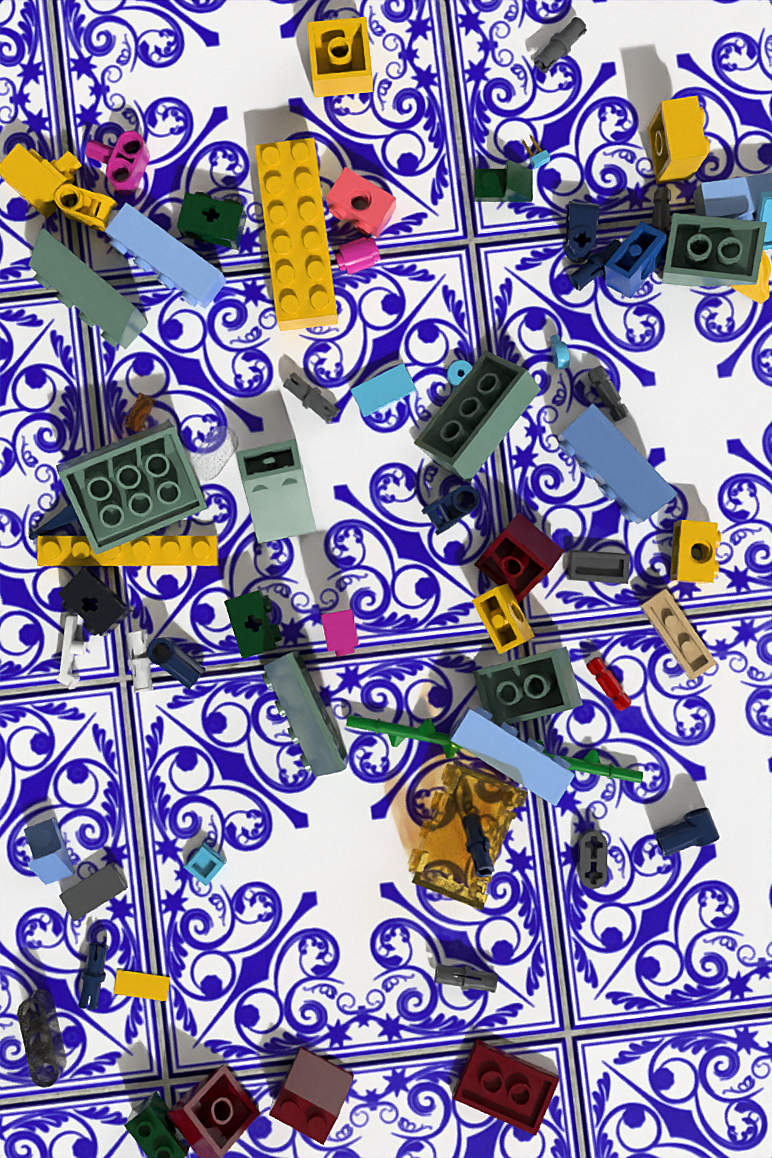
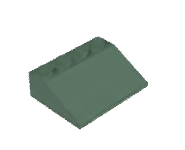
M170 421L56 465L59 477L95 555L208 509L175 426Z
M299 650L288 653L263 666L266 671L262 674L264 682L269 690L274 688L278 700L275 701L277 710L281 717L287 716L291 727L287 728L294 745L299 743L304 754L300 758L306 771H312L315 777L345 770L349 761L348 754Z

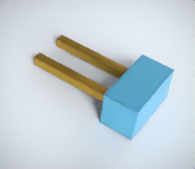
M530 136L539 153L534 156L524 140L522 144L530 154V163L535 170L549 162L550 155L547 150L542 151L534 138Z

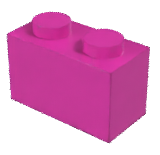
M349 609L321 615L328 652L335 651L336 656L354 653V647L360 645L354 611Z

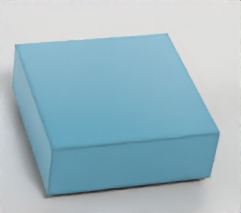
M204 842L184 865V868L202 884L207 886L227 861Z

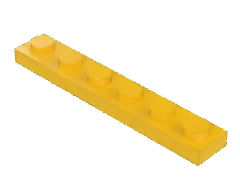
M37 536V566H218L219 536H141L95 555L87 536Z

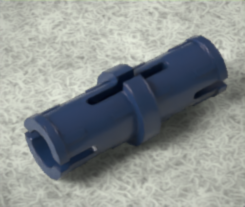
M614 239L598 254L589 256L587 258L588 262L568 276L571 285L577 291H581L596 277L605 275V264L622 243Z
M469 814L461 820L466 835V851L472 858L475 875L477 877H488L495 871L489 853L490 842L483 832L480 816Z
M90 943L88 946L86 969L81 974L83 986L78 1004L82 1009L86 1008L88 1002V1010L97 1009L99 1006L101 983L105 981L106 977L104 965L109 947L107 944L101 943L98 956L97 949L99 943Z

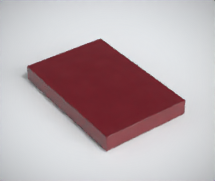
M475 1038L453 1090L452 1099L536 1136L560 1078L559 1075Z

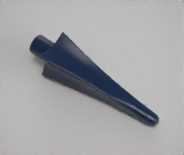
M72 503L43 526L29 534V539L34 540L37 536H42L57 528L78 521L79 518Z

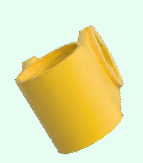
M72 184L61 185L55 192V202L66 218L85 224L97 231L105 232L108 227L107 223L111 211L117 207L115 200L104 194L91 192ZM77 198L74 206H65L67 200Z

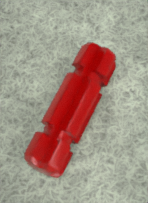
M600 657L591 659L586 664V667L592 675L596 676L595 680L607 697L613 699L611 702L615 708L622 711L629 707L632 703L631 699L626 693L622 692L623 688L610 670L605 669L606 665Z

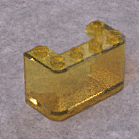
M455 759L452 764L446 763L441 776L442 784L444 785L441 792L435 791L430 803L433 813L430 820L424 819L418 835L422 838L418 849L413 848L407 863L409 865L408 871L411 872L412 883L482 911L488 897L485 894L487 883L491 882L492 876L477 877L475 875L472 858L466 851V835L461 820L469 814L480 816L483 832L490 842L489 853L494 866L511 821L517 816L513 808L523 807L528 792L521 785Z

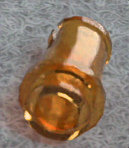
M139 392L129 415L124 416L126 420L124 426L138 433L142 429H146L145 422L153 406L156 404V400Z

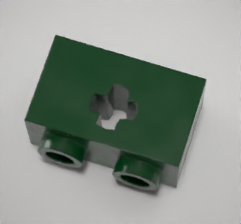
M185 192L176 227L182 237L239 251L247 215L244 206H241L235 200L224 199L220 201L212 199L209 194L204 192H195V194Z
M257 590L224 601L242 659L280 648L278 641L282 640V635L278 624H272L269 615L270 612H273L269 595L263 596V592ZM253 615L256 619L262 620V625L258 626L260 630L257 632L254 628L248 627V622L252 621L250 617Z
M156 1091L132 1109L124 1126L148 1158H185L190 1145L166 1114L170 1109Z

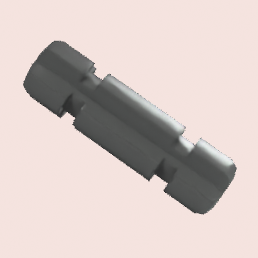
M657 188L653 198L655 207H653L652 227L666 234L667 245L669 233L666 231L669 229L671 205L669 201H671V190L669 188Z
M600 365L590 370L588 377L592 384H596L595 389L606 408H610L611 411L609 413L612 419L617 422L627 417L629 411L624 403L621 404L620 400L622 398L610 379L607 380L606 376L608 374L604 367Z

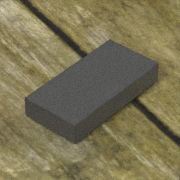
M569 550L567 580L628 584L630 554Z
M111 862L61 893L59 898L75 922L125 891L128 886L115 864Z

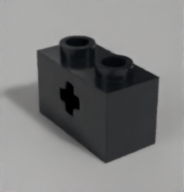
M82 568L58 593L63 599L61 602L62 606L72 615L77 613L85 621L82 625L94 636L98 634L100 636H108L133 611L91 569ZM90 599L98 600L95 604L98 606L97 610L89 609L92 605L89 603Z

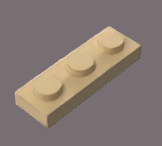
M662 589L639 605L689 680H694L717 664L667 589Z

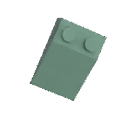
M673 213L662 283L690 287L756 285L767 222Z
M566 646L473 671L482 708L493 715L491 721L499 726L503 722L513 724L572 710L583 705Z

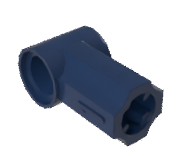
M169 637L154 639L147 647L149 660L162 667L187 689H191L206 670L205 667L177 646L176 642ZM160 642L169 646L170 655L166 659H161L156 655V646Z
M707 807L692 810L686 813L682 820L654 830L657 844L665 857L691 846L701 847L709 845L720 838Z

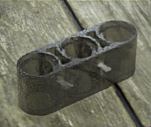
M37 989L32 991L19 1005L17 1016L32 1081L39 1087L47 1088L52 1086L65 1070L67 1058L53 997L47 990ZM30 1002L37 1003L41 1008V1012H35L31 1008ZM37 1033L44 1034L48 1042L40 1041ZM44 1063L53 1066L55 1072L47 1071Z

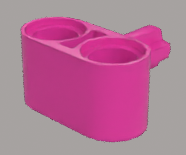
M136 131L124 132L118 138L114 148L95 140H90L86 145L85 154L87 157L107 164L106 176L116 192L126 196L131 195L137 190L150 159L149 150L139 133ZM132 147H140L136 153H128ZM129 173L125 180L117 181L120 174Z

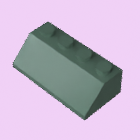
M43 228L39 232L29 262V266L36 272L33 278L46 290L52 286L58 292L55 297L67 308L70 309L74 305L81 311L78 317L89 327L93 328L96 324L102 329L103 332L100 336L110 345L115 347L119 344L126 350L149 323L132 303Z
M485 350L473 365V369L459 383L415 440L414 444L448 472L469 484L541 389L527 369Z

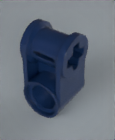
M569 201L565 255L572 262L582 263L591 254L596 241L599 203Z
M463 485L421 510L423 515L427 514L435 526V534L437 536L460 522L459 520L477 508L479 503L478 491L474 487ZM460 493H470L474 498V504L469 508L461 507L457 502V497ZM436 511H439L445 522L441 520Z

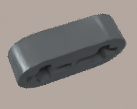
M586 829L580 834L578 839L577 872L583 885L590 889H598L604 885L607 879L608 844L601 832L596 829ZM591 836H595V839L600 842V845L594 847V856H591V849L585 845V842L591 841ZM591 862H594L596 871L600 872L599 875L594 876V881H590L588 876L585 875V872H590Z

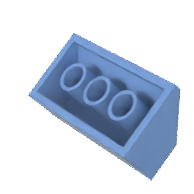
M594 403L557 437L560 441L558 444L560 449L568 457H575L581 464L579 469L589 479L594 478L601 485L599 488L601 493L608 500L612 501L614 499L621 507L620 513L630 523L640 524L646 521L678 494Z

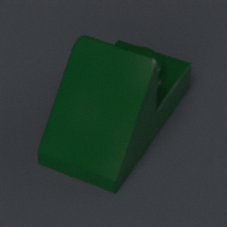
M506 160L504 169L474 170V202L533 201L532 170L511 160Z

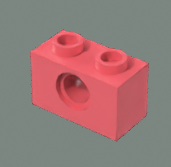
M347 167L343 169L326 196L329 212L339 220L347 219L355 224L354 227L360 233L366 236L372 234L376 238H378L396 209V197ZM357 201H363L367 204V207L358 210L352 205Z

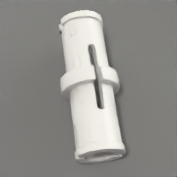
M146 631L126 633L130 660H127L128 666H131L134 693L154 690L150 672V663L152 662L147 656Z

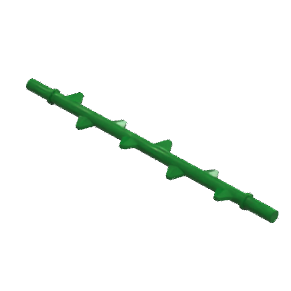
M349 714L347 717L346 726L373 731L375 734H378V732L388 734L393 747H398L405 738L440 744L448 759H452L460 749H464L450 740V734L437 732L432 719L426 718L416 728L380 721V718L375 720ZM537 740V741H536L537 743H539L540 745H542V746L544 747V744H543V741H542V740ZM544 749L543 752H542V753H544L545 755L549 756V757L552 758V759H553V757H554V755H555V754L546 753V750H545V749ZM591 749L582 760L558 755L571 764L568 768L569 770L605 776L610 780L615 778L641 783L643 779L642 771L617 767L612 763L609 765L601 764L597 750Z

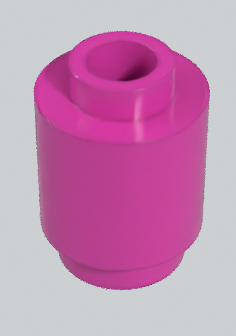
M363 237L338 246L339 253L335 254L340 271L346 270L348 275L373 267L375 262L381 260L373 237L369 239Z

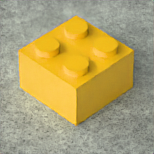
M367 17L307 22L314 97L373 92Z
M698 96L661 101L647 127L656 184L691 179L709 154V139L707 136H704L703 131L705 113L703 107H699Z

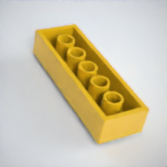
M314 137L255 145L276 318L280 331L338 324Z

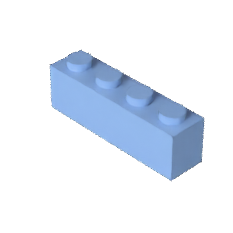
M772 173L701 183L693 194L696 215L755 221L760 192L772 191Z
M128 203L124 204L105 230L111 239L109 244L122 255L126 252L135 258L133 262L145 272L151 269L159 275L157 280L170 290L173 287L177 288L182 292L181 297L193 307H196L198 304L206 310L226 283V279L221 271Z
M477 705L474 710L468 706L450 734V740L556 806L575 776L568 769L571 764L556 754L553 759L542 753L545 747L531 738L527 742L518 738L517 734L519 731L509 724L503 722L499 726L491 721L493 715Z

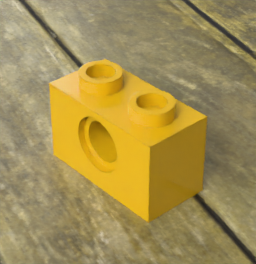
M692 520L674 522L670 581L698 584L714 583V578H717L719 572V562L715 560L716 548H719L721 543V532L717 530V522ZM694 544L702 550L700 560H695L691 555V548Z
M508 583L497 586L472 600L499 655L535 637Z

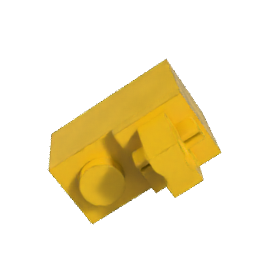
M18 143L0 162V177L42 216L48 219L58 208L54 198L56 190L61 185L72 184L75 180L73 175L82 165L69 151L57 161L54 159L49 163L33 148L27 151Z

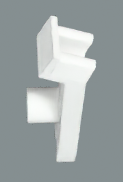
M74 615L66 616L60 673L57 681L68 686L69 690L75 689L80 680V677L72 673L74 654L84 655L86 652V642L76 641L78 616Z

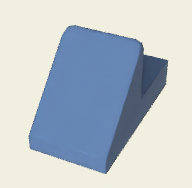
M55 817L23 829L33 855V859L28 861L27 864L45 885L75 874Z

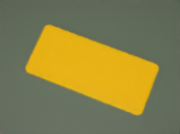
M117 970L114 994L167 1001L170 977Z

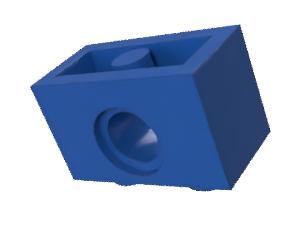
M641 221L605 264L606 286L631 299L666 256V234Z

